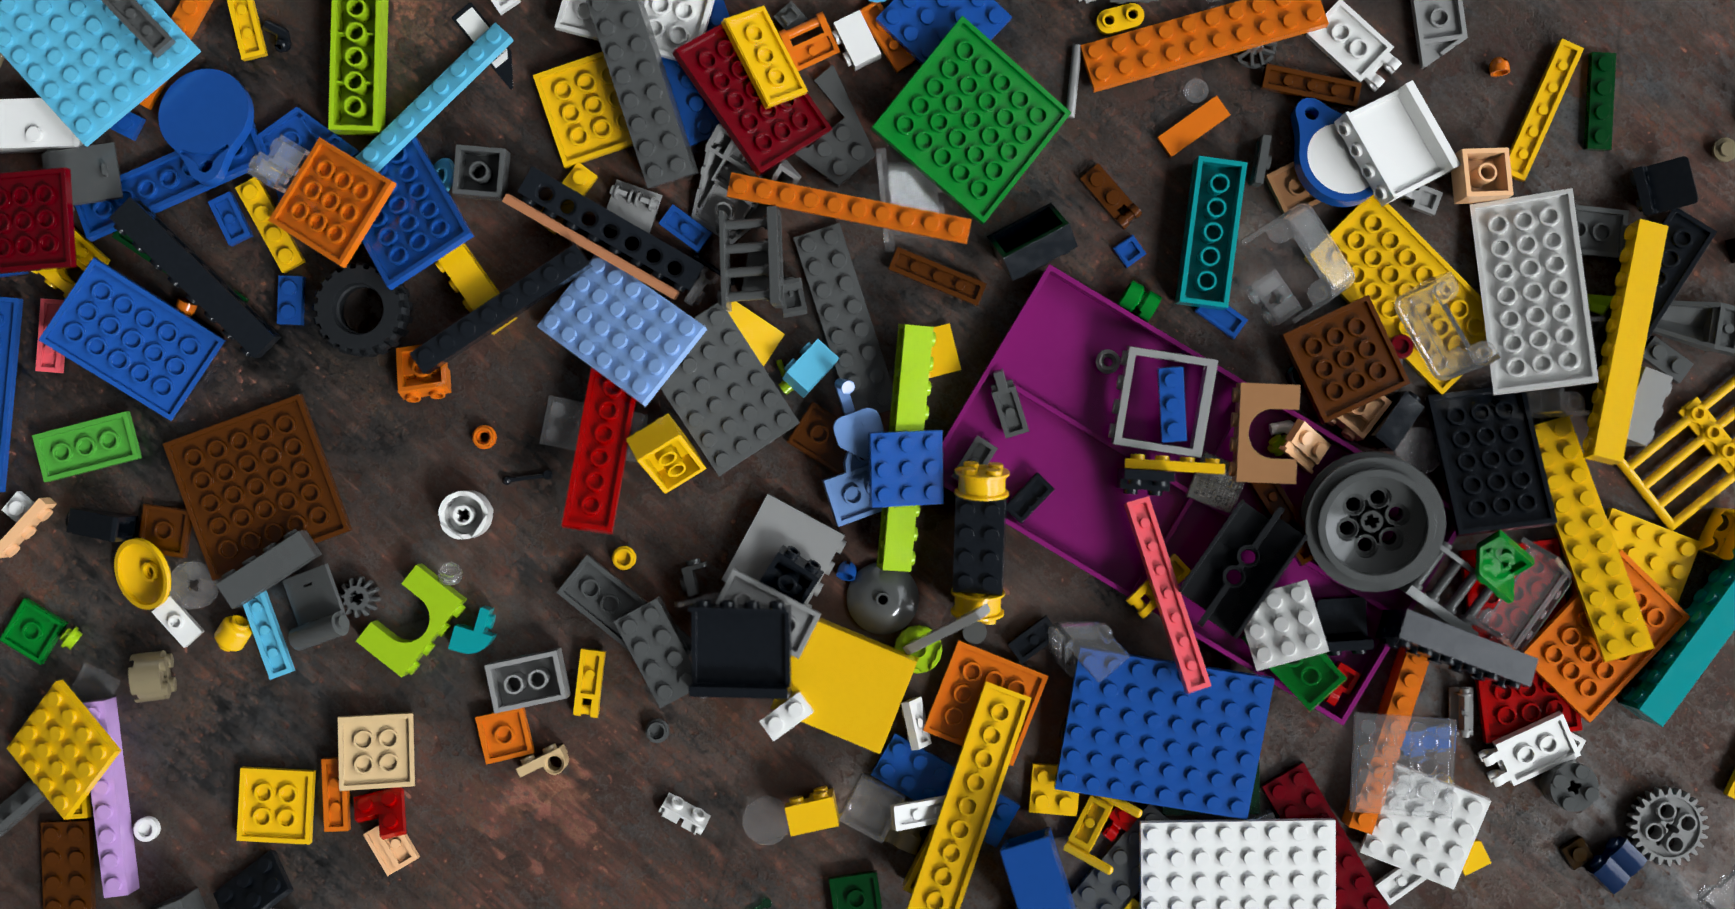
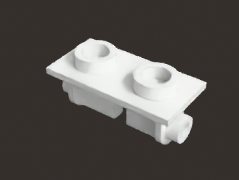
M670 792L658 811L662 813V817L677 824L679 818L684 819L681 827L692 832L694 835L696 833L702 834L711 817L701 808L689 804L681 797L675 796Z

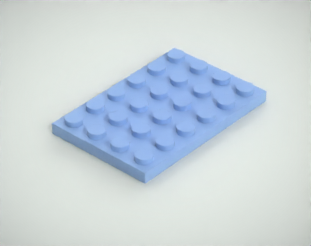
M594 255L589 261L593 267L573 280L538 323L537 327L646 407L707 329L700 322L637 278Z

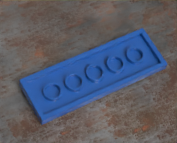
M894 732L873 768L871 776L913 800H921L946 795L955 766L924 748L911 751L908 739ZM999 793L983 841L996 848L1020 808V804Z

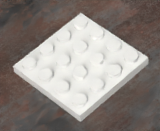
M1396 762L1372 835L1365 834L1359 851L1390 865L1455 889L1491 800Z

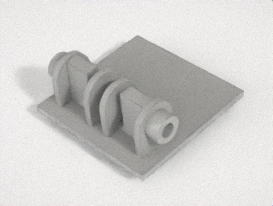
M616 180L615 185H612L610 190L611 197L607 210L650 234L663 195ZM614 225L607 226V228L618 231Z

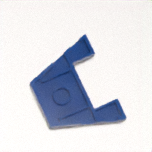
M298 107L292 109L257 135L269 161L267 165L269 166L272 176L271 180L279 198L278 202H280L292 182L288 175L304 163L319 137L352 157L360 153L359 150L328 130L327 127Z

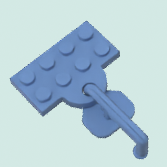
M842 378L836 379L835 388L844 416L836 419L833 425V432L838 446L847 451L843 461L844 472L822 480L836 526L838 527L882 511V507H870L868 433L884 432L883 424L879 413L872 408L855 411L850 393L855 388L854 382Z

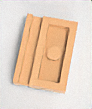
M1297 419L1285 438L1284 446L1280 445L1279 449L1290 459H1297V465L1305 472L1313 474V467L1315 464L1318 465L1331 444L1305 421Z
M379 825L363 834L387 876L420 857L407 834L383 840L379 834Z

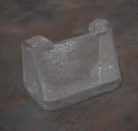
M1451 271L1431 277L1403 293L1396 299L1394 306L1397 315L1430 372L1436 379L1441 381L1461 376L1487 366L1501 358L1495 347L1487 341H1480L1470 345L1446 304L1456 297L1458 293V284Z

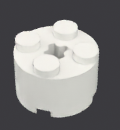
M463 490L448 495L440 504L438 516L441 528L447 535L455 539L465 540L478 537L490 527L493 519V507L489 500L477 491ZM462 511H469V519H463L464 514L462 513Z

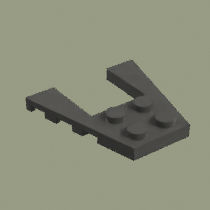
M832 65L818 76L814 82L844 119L810 147H805L795 153V156L839 187L871 161L876 154L837 71Z

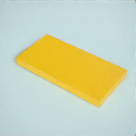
M764 5L722 20L721 24L765 109L798 98L808 92Z

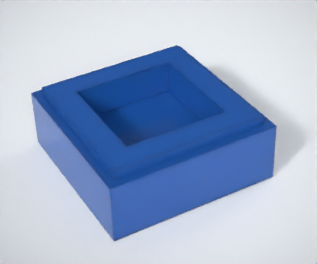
M1133 234L1112 249L1125 268H1128L1146 255V252Z

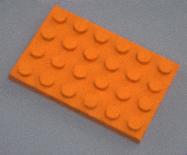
M1621 549L1618 550L1654 648L1603 663L1578 592H1576L1520 651L1538 658L1535 672L1589 723L1690 618Z

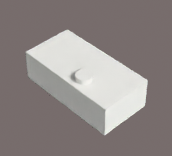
M42 98L0 99V154L45 152L47 149L63 150L85 146Z

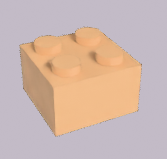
M1509 148L1461 149L1455 153L1461 165L1451 171L1454 204L1483 203L1508 199L1514 195Z

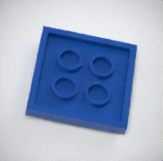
M942 430L868 433L870 507L944 504Z

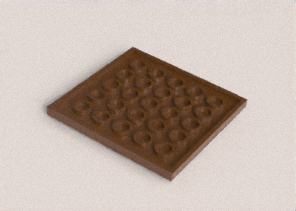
M303 394L289 397L163 443L213 581L222 578L223 574L232 569L238 571L244 567L242 562L254 555L258 558L264 554L263 549L274 542L278 545L285 540L283 536L294 529H297V531L307 530L315 544L352 531Z

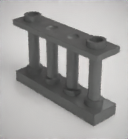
M777 206L767 207V215H764L762 218L729 220V216L723 210L719 211V219L715 220L716 232L719 233L721 290H718L717 294L719 305H722V308L727 310V312H732V302L767 299L774 308H785L781 211ZM761 227L768 230V239H764L762 242L730 244L729 230ZM765 251L766 254L768 253L769 263H765V265L730 268V254ZM761 275L769 277V287H766L764 290L731 292V278Z
M1443 540L1441 549L1430 567L1418 578L1399 587V589L1449 625L1478 635L1479 633L1471 627L1473 625L1472 621L1490 598L1493 591L1485 586L1463 616L1460 615L1459 618L1455 616L1457 612L1455 609L1477 581V578L1475 576V568L1450 551L1453 546ZM1445 554L1453 561L1432 590L1424 594L1421 592L1423 588L1421 585ZM1462 567L1468 571V576L1448 603H1444L1442 606L1439 605L1440 599L1438 597L1458 570Z

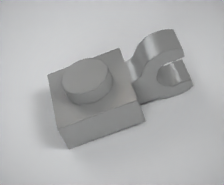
M1424 185L1400 198L1412 201L1409 208L1429 216H1434L1443 192Z

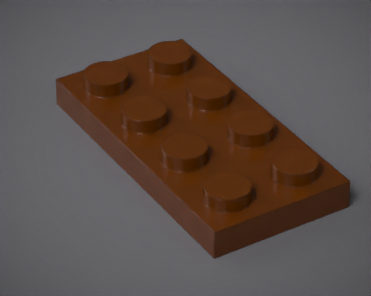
M93 819L41 822L43 909H96Z

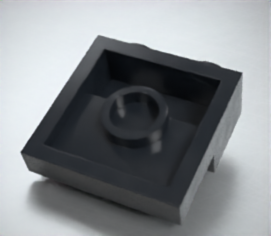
M1118 468L1117 488H1123V493L1138 494V490H1148L1147 495L1162 496V491L1170 490V482H1174L1175 472Z
M783 545L759 582L804 604L824 572L820 570L821 566L815 560L809 559L807 561L802 558L797 548Z

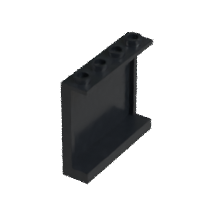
M700 599L695 600V603L688 607V611H691L692 684L689 686V697L788 699L792 694L791 605H784V601H770L769 605H759V601L756 600L744 601V604H735L734 600H721L720 604H710V600Z

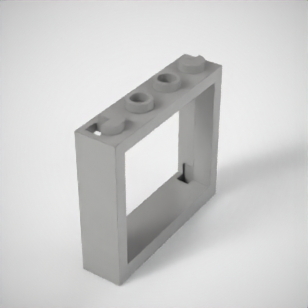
M1127 346V350H1123L1120 359V365H1124L1123 374L1118 375L1116 389H1119L1120 392L1119 398L1114 399L1112 413L1116 415L1114 423H1110L1108 438H1112L1111 442L1116 445L1202 458L1218 360ZM1136 355L1203 365L1189 448L1122 437Z

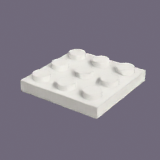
M1308 580L1272 589L1244 628L1256 671L1330 652Z

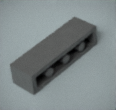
M297 529L288 532L283 536L285 540L278 545L276 542L268 545L263 549L264 554L258 558L254 555L242 562L244 567L238 571L232 569L221 576L223 580L216 585L232 609L243 606L322 555L307 530L297 531Z

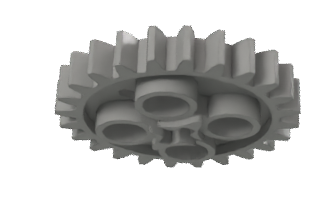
M1664 786L1663 791L1658 787H1654V794L1646 790V799L1637 797L1640 803L1639 806L1631 805L1635 813L1627 814L1628 817L1633 819V822L1626 823V826L1633 829V831L1627 833V836L1635 838L1631 844L1634 847H1639L1637 850L1642 855H1645L1647 860H1653L1658 865H1661L1663 862V864L1671 866L1672 861L1677 865H1681V858L1689 862L1690 857L1688 854L1692 853L1697 856L1698 853L1695 847H1704L1700 842V838H1708V836L1702 833V830L1709 829V826L1702 824V821L1708 819V816L1700 814L1704 807L1696 805L1698 799L1690 797V793L1686 791L1681 792V789L1676 787L1671 789L1668 786ZM1666 805L1665 812L1660 814L1661 807ZM1686 817V824L1681 826L1682 819ZM1654 826L1652 834L1648 835V829ZM1674 838V844L1669 847V841Z

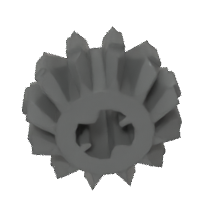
M360 576L358 580L353 577L349 579V584H342L341 587L345 592L339 593V596L344 598L342 604L343 607L347 606L345 611L347 615L353 612L355 618H359L361 614L366 617L370 615V610H377L378 607L374 602L381 601V597L375 596V592H378L380 588H371L374 583L372 579L366 582L364 576ZM362 593L363 599L357 601L356 595Z

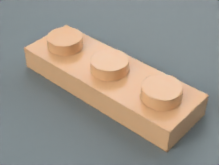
M50 497L39 498L0 540V558L14 556L20 550L19 545L35 534L37 531L36 526L52 515V509L57 505Z

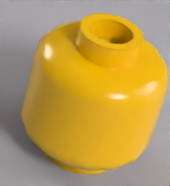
M240 615L225 617L214 634L219 648L226 652L242 650L252 635L249 621Z

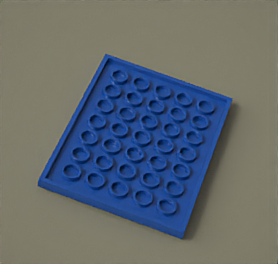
M1079 646L1054 788L1247 820L1275 679L1271 676L1205 666L1211 686L1185 694L1175 661Z

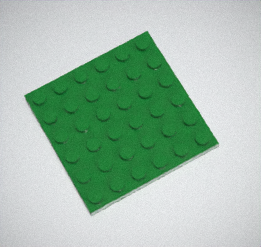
M961 16L870 129L982 225L1066 121L1071 112L964 16Z

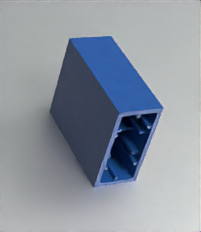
M1051 827L1004 840L1000 852L1018 909H1076Z

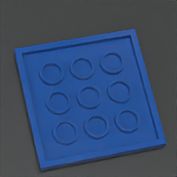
M893 0L876 17L875 21L922 65L961 16H964L989 40H992L1010 22L1012 16L995 0Z

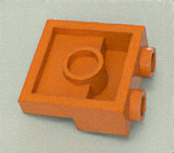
M421 345L396 348L398 393L403 400L416 403L421 401V397L430 396L433 399H442L445 397V394L452 393L448 362L430 374H423L410 355V352Z

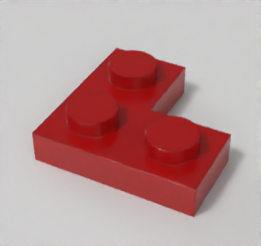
M395 787L354 797L355 820L360 823L379 818V834L383 840L406 835L404 789L402 787Z

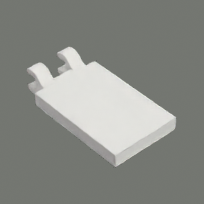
M1338 0L1326 13L1329 22L1327 28L1309 32L1305 36L1355 82L1361 83L1364 79L1369 88L1376 92L1385 80L1375 72L1383 65L1385 70L1392 75L1402 63L1389 53L1394 48L1393 45L1343 0Z
M1560 711L1492 741L1495 748L1484 749L1478 752L1481 762H1484L1486 767L1496 762L1500 769L1491 770L1486 773L1490 782H1493L1495 787H1499L1508 781L1515 786L1561 763L1581 756L1565 717Z

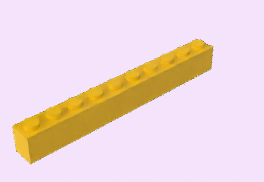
M1639 219L1628 225L1625 230V247L1619 258L1621 268L1615 278L1616 293L1610 303V308L1612 309L1611 318L1606 324V332L1608 334L1606 342L1601 349V355L1603 356L1602 364L1597 370L1599 382L1597 389H1595L1592 395L1593 410L1587 420L1589 430L1582 445L1584 450L1583 458L1609 465L1623 462L1667 237V225Z

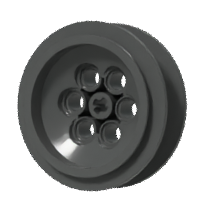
M1357 452L1343 456L1327 465L1312 480L1304 495L1300 510V517L1305 523V533L1308 536L1307 543L1314 560L1333 580L1359 591H1389L1412 582L1422 575L1433 563L1441 549L1445 536V510L1435 486L1422 472L1410 463L1383 452ZM1381 490L1380 499L1371 501L1370 496L1372 492ZM1351 497H1356V506L1347 508V500ZM1393 507H1399L1398 515L1390 518L1388 516L1389 510ZM1371 514L1374 519H1371L1372 523L1368 524L1364 520H1368L1367 516ZM1350 521V529L1344 532L1340 531L1342 522ZM1393 531V536L1390 540L1382 541L1384 532ZM1364 537L1368 538V545L1364 548H1359V540Z

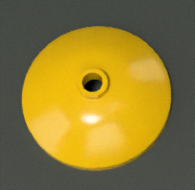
M133 538L123 542L119 546L114 559V571L120 590L128 601L140 609L151 610L161 606L169 596L172 582L170 567L165 556L148 540Z

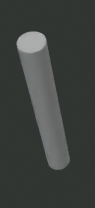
M1073 44L1066 103V108L1071 112L1068 118H1075L1082 53L1079 44Z

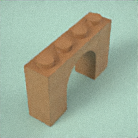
M1236 383V388L1232 389V402H1235V412L1231 413L1230 419L1231 427H1234V437H1230L1229 442L1230 452H1233V462L1230 461L1228 466V474L1232 476V481L1296 484L1297 459L1267 458L1260 455L1250 443L1249 427L1252 420L1262 411L1268 409L1299 410L1301 385Z

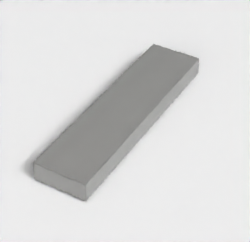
M986 603L912 640L903 649L907 655H910L981 620L990 613L991 609Z

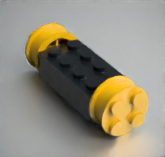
M965 461L964 466L955 469V474L959 478L958 487L954 490L956 502L953 588L951 589V594L955 596V602L951 608V614L958 618L987 603L991 609L990 613L977 622L992 625L996 623V620L1004 616V610L1001 608V598L1005 596L1003 587L1007 497L1009 496V491L1005 489L1006 477L1010 475V471L1003 468V463L990 462L988 465H983L976 461Z

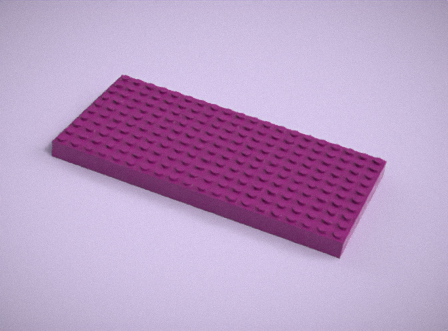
M1049 264L943 438V487L954 493V490L958 487V480L951 476L976 436H980L998 448L990 462L1003 463V468L1010 471V475L1006 477L1005 489L1009 491L1007 502L1036 472L1055 488L1022 524L1007 511L1006 524L1129 597L1148 577L1124 507L1125 503L1147 496L1150 497L1169 557L1175 553L1190 570L1198 563L1204 551L1212 543L1218 531L1226 523L1228 517L1241 500H1244L1245 503L1269 519L1270 517L1248 482L1241 483L1230 513L1217 505L1213 507L1187 496L1196 473L1175 472V480L1170 482V490L1162 491V496L1147 495L1148 490H1138V494L1123 493V488H1117L1118 468H1125V458H1130V454H1143L1145 459L1155 460V455L1170 456V461H1180V457L1192 456L1116 445L1111 442L1112 438H1108L1110 423H1114L1116 415L1112 413L1114 399L1119 398L1120 392L1119 389H1116L1118 375L1123 374L1124 365H1120L1114 373L1104 374L1096 367L1097 355L1101 351L1109 349L1115 351L1121 359L1123 350L1126 351L1127 346L1198 357L1204 356ZM1136 355L1122 437L1162 443L1160 439L1157 368L1183 366L1187 441L1164 442L1163 444L1189 448L1203 365ZM1104 358L1103 363L1105 366H1111L1112 361L1110 358ZM1219 365L1216 371L1202 457L1206 453L1229 463L1230 461L1233 462V452H1230L1229 449L1230 437H1234V427H1231L1230 423L1231 413L1235 412V402H1232V389L1236 388V383L1247 382ZM1003 368L1006 380L1012 379L1016 386L1029 428V432L1005 438L991 393V385L996 384L993 371ZM1268 409L1259 413L1252 420L1249 427L1250 443L1260 455L1267 458L1290 459L1285 453L1275 456L1274 453H1270L1267 450L1269 440L1275 436H1271L1269 424L1285 420H1291L1294 423L1297 419L1305 421L1331 444L1318 465L1315 464L1313 467V474L1305 472L1297 465L1296 484H1280L1300 515L1304 495L1317 474L1327 465L1341 458L1342 454L1349 455L1362 451L1294 410ZM1193 457L1195 462H1201L1202 458ZM1442 500L1446 517L1444 541L1452 545L1456 539L1455 528L1449 503ZM1346 503L1347 508L1356 506V504ZM1399 507L1391 508L1388 516L1390 518L1396 517L1399 513ZM1342 522L1340 531L1349 530L1351 522ZM1393 531L1384 532L1382 541L1390 540L1393 536ZM1361 538L1358 542V547H1366L1369 539ZM1245 550L1241 553V560L1244 563L1250 564L1254 562L1255 554L1250 550ZM1445 554L1421 585L1423 587L1421 592H1424L1444 559ZM1293 558L1272 589L1308 580L1315 606L1318 599L1361 596L1366 600L1368 636L1374 640V649L1366 650L1367 653L1352 654L1351 651H1342L1341 655H1328L1334 665L1340 661L1362 675L1350 695L1342 692L1335 706L1323 700L1314 708L1344 726L1390 647L1383 645V640L1375 638L1383 610L1409 609L1412 611L1417 601L1399 588L1383 592H1365L1346 587L1327 575L1314 559L1303 566H1299L1296 559ZM1231 570L1227 573L1226 578L1229 583L1237 584L1241 580V575L1238 571ZM1186 577L1178 584L1179 589L1181 587V584L1184 583ZM1145 594L1141 597L1145 604L1150 601ZM1181 594L1197 639L1258 675L1273 677L1275 679L1274 685L1296 697L1270 668L1256 671L1250 648L1241 639L1245 635L1244 629L1239 637L1235 639L1209 620H1207L1203 627L1199 626L1197 623L1206 610ZM1156 607L1152 612L1160 616L1158 608Z

